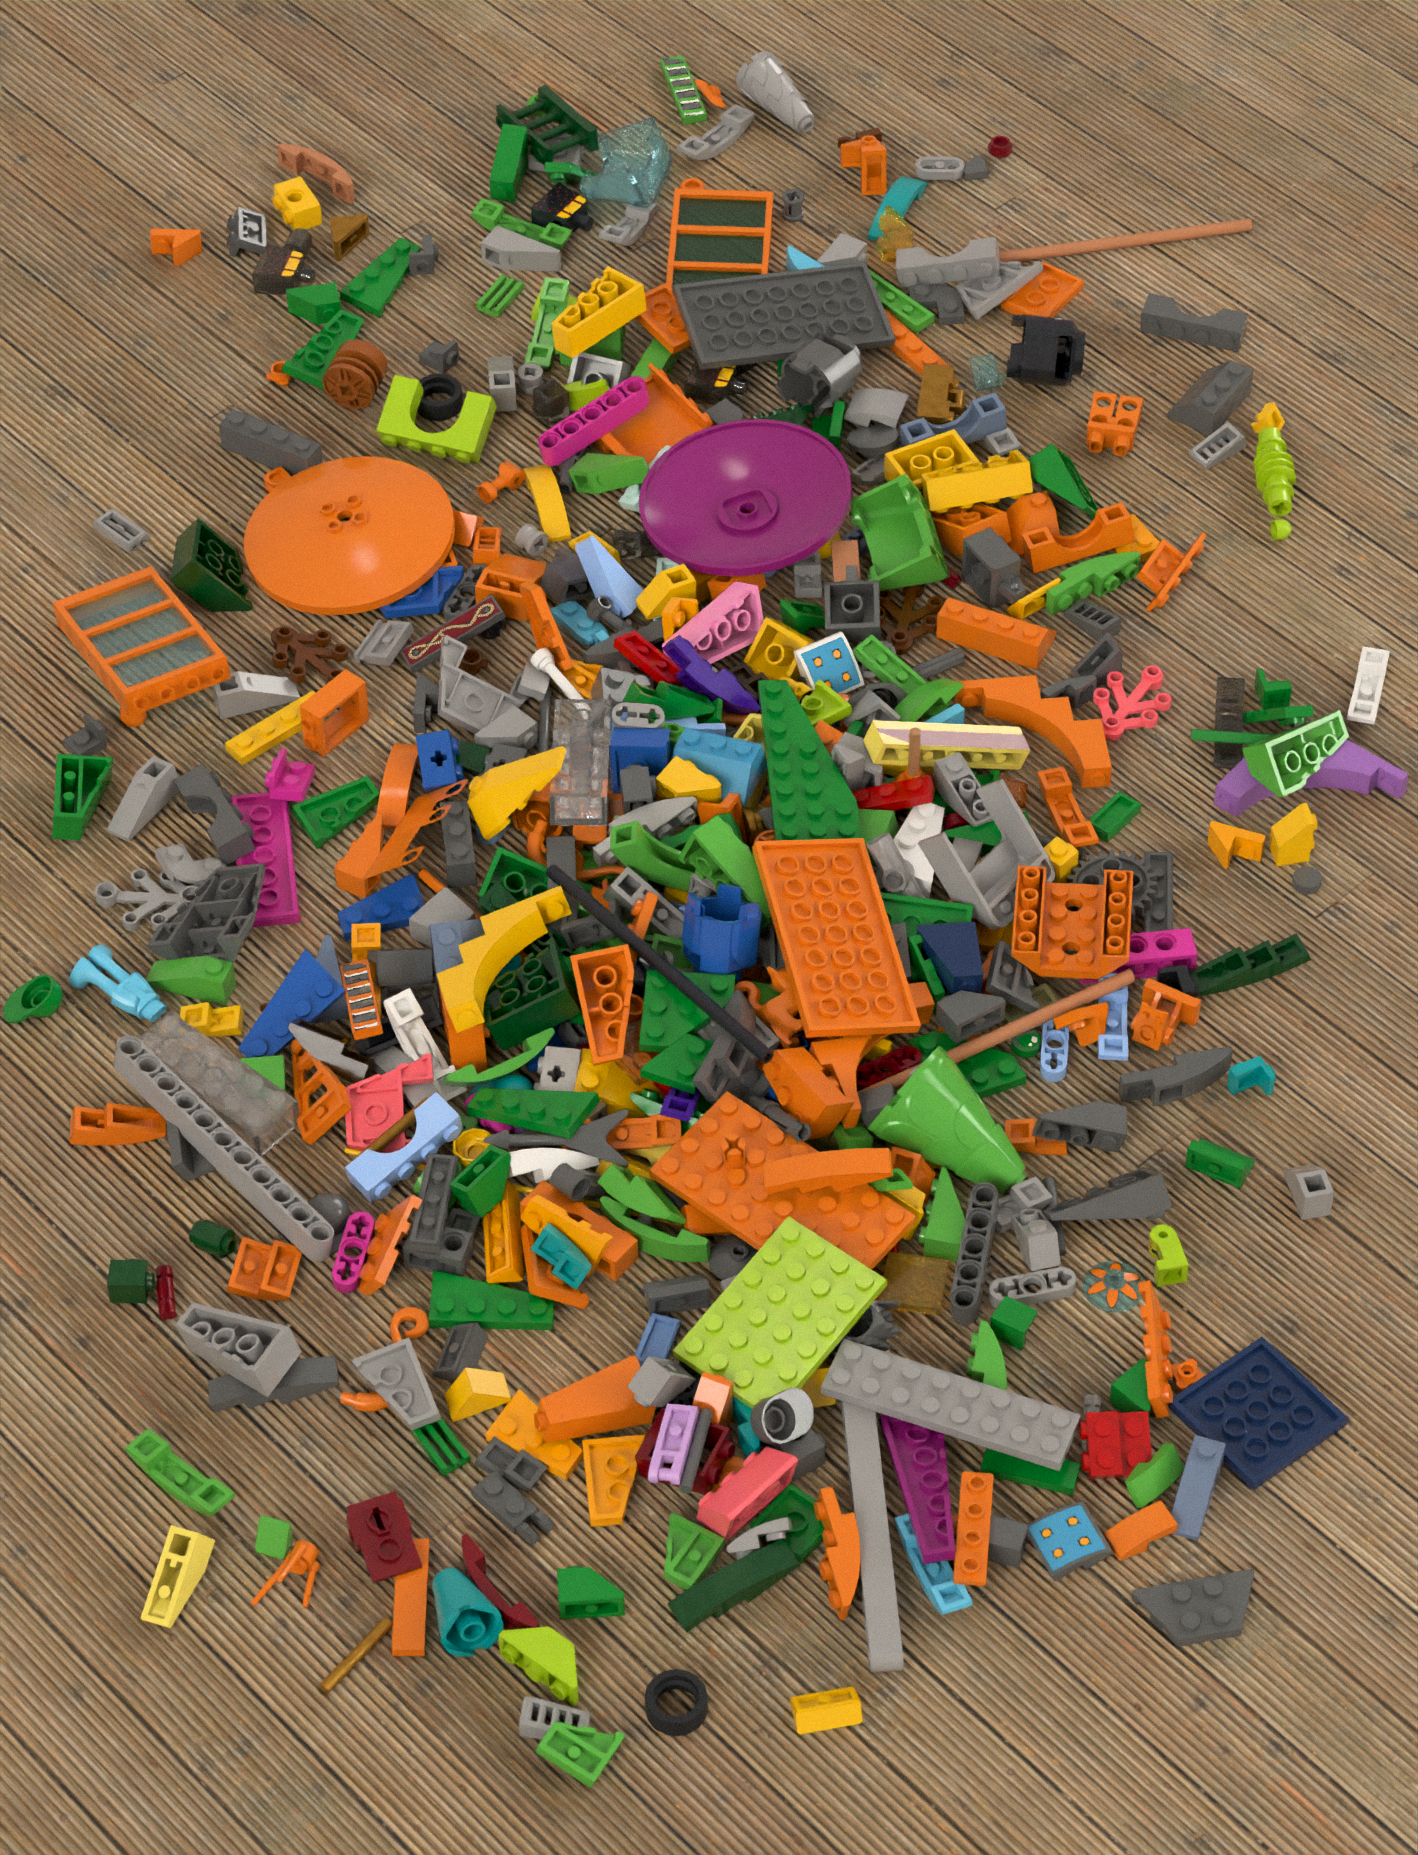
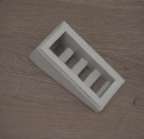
M1226 422L1188 453L1207 470L1246 447L1245 436L1229 422ZM1212 448L1216 453L1213 454L1209 449ZM1204 452L1209 458L1205 460L1200 454Z
M524 1696L519 1720V1733L521 1737L543 1739L554 1721L559 1722V1719H565L564 1723L571 1725L572 1721H579L578 1727H589L591 1713L543 1699ZM532 1715L538 1716L537 1721L531 1720ZM546 1717L551 1718L550 1725L544 1724Z

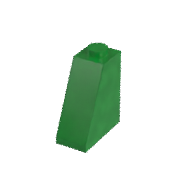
M503 124L489 179L490 199L515 202L529 166L527 127Z

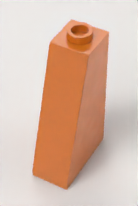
M636 1355L627 1357L541 1398L537 1413H534V1425L538 1432L541 1431L545 1443L652 1423L656 1407L650 1406L646 1408L639 1404L633 1398L635 1393L627 1387L641 1367Z

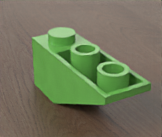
M586 453L568 472L577 492L598 494L643 483L649 468L644 457Z
M942 1167L939 1179L934 1178L932 1182L931 1196H934V1200L927 1203L925 1220L929 1221L927 1226L922 1225L919 1243L924 1244L923 1257L957 1263L965 1216L947 1168Z

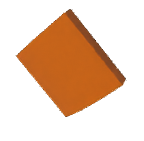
M242 1237L226 1292L254 1299L288 1301L302 1252L294 1245L275 1239L271 1246Z

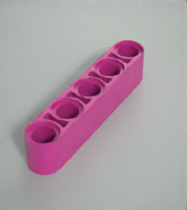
M638 376L627 378L541 434L538 438V445L543 462L549 466L561 464L644 410L649 405V396L644 379Z

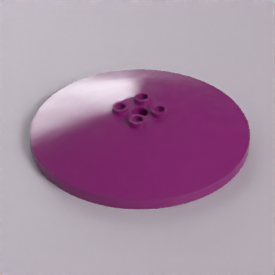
M738 420L718 424L695 432L664 452L650 468L643 481L639 496V511L642 526L647 537L659 552L679 565L685 564L688 569L711 575H756L784 568L808 557L836 534L843 524L851 505V477L848 466L840 452L832 443L816 432L796 424L778 420ZM747 510L752 511L751 513H748V514H744V513H743L744 511H747Z

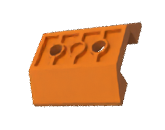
M1018 866L1011 956L1040 977L1100 979L1129 962L1133 871L1104 870V885L1046 882L1047 867ZM1075 906L1080 908V910L1069 911L1067 908ZM1066 950H1075L1078 953L1074 955H1068L1064 952Z

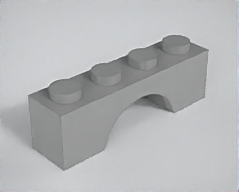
M996 237L970 240L969 244L960 252L944 257L930 255L921 246L897 249L896 273L900 288L999 276L1000 254Z

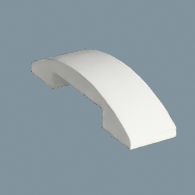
M1363 646L1347 720L1374 725L1390 651Z
M410 988L386 999L384 1006L404 1053L413 1061L421 1059L420 1056L432 1054L434 1083L432 1084L442 1098L447 1102L466 1092V1087L444 1085L443 1078L455 1072L456 1069L454 1065L448 1066L421 1018L424 1013Z

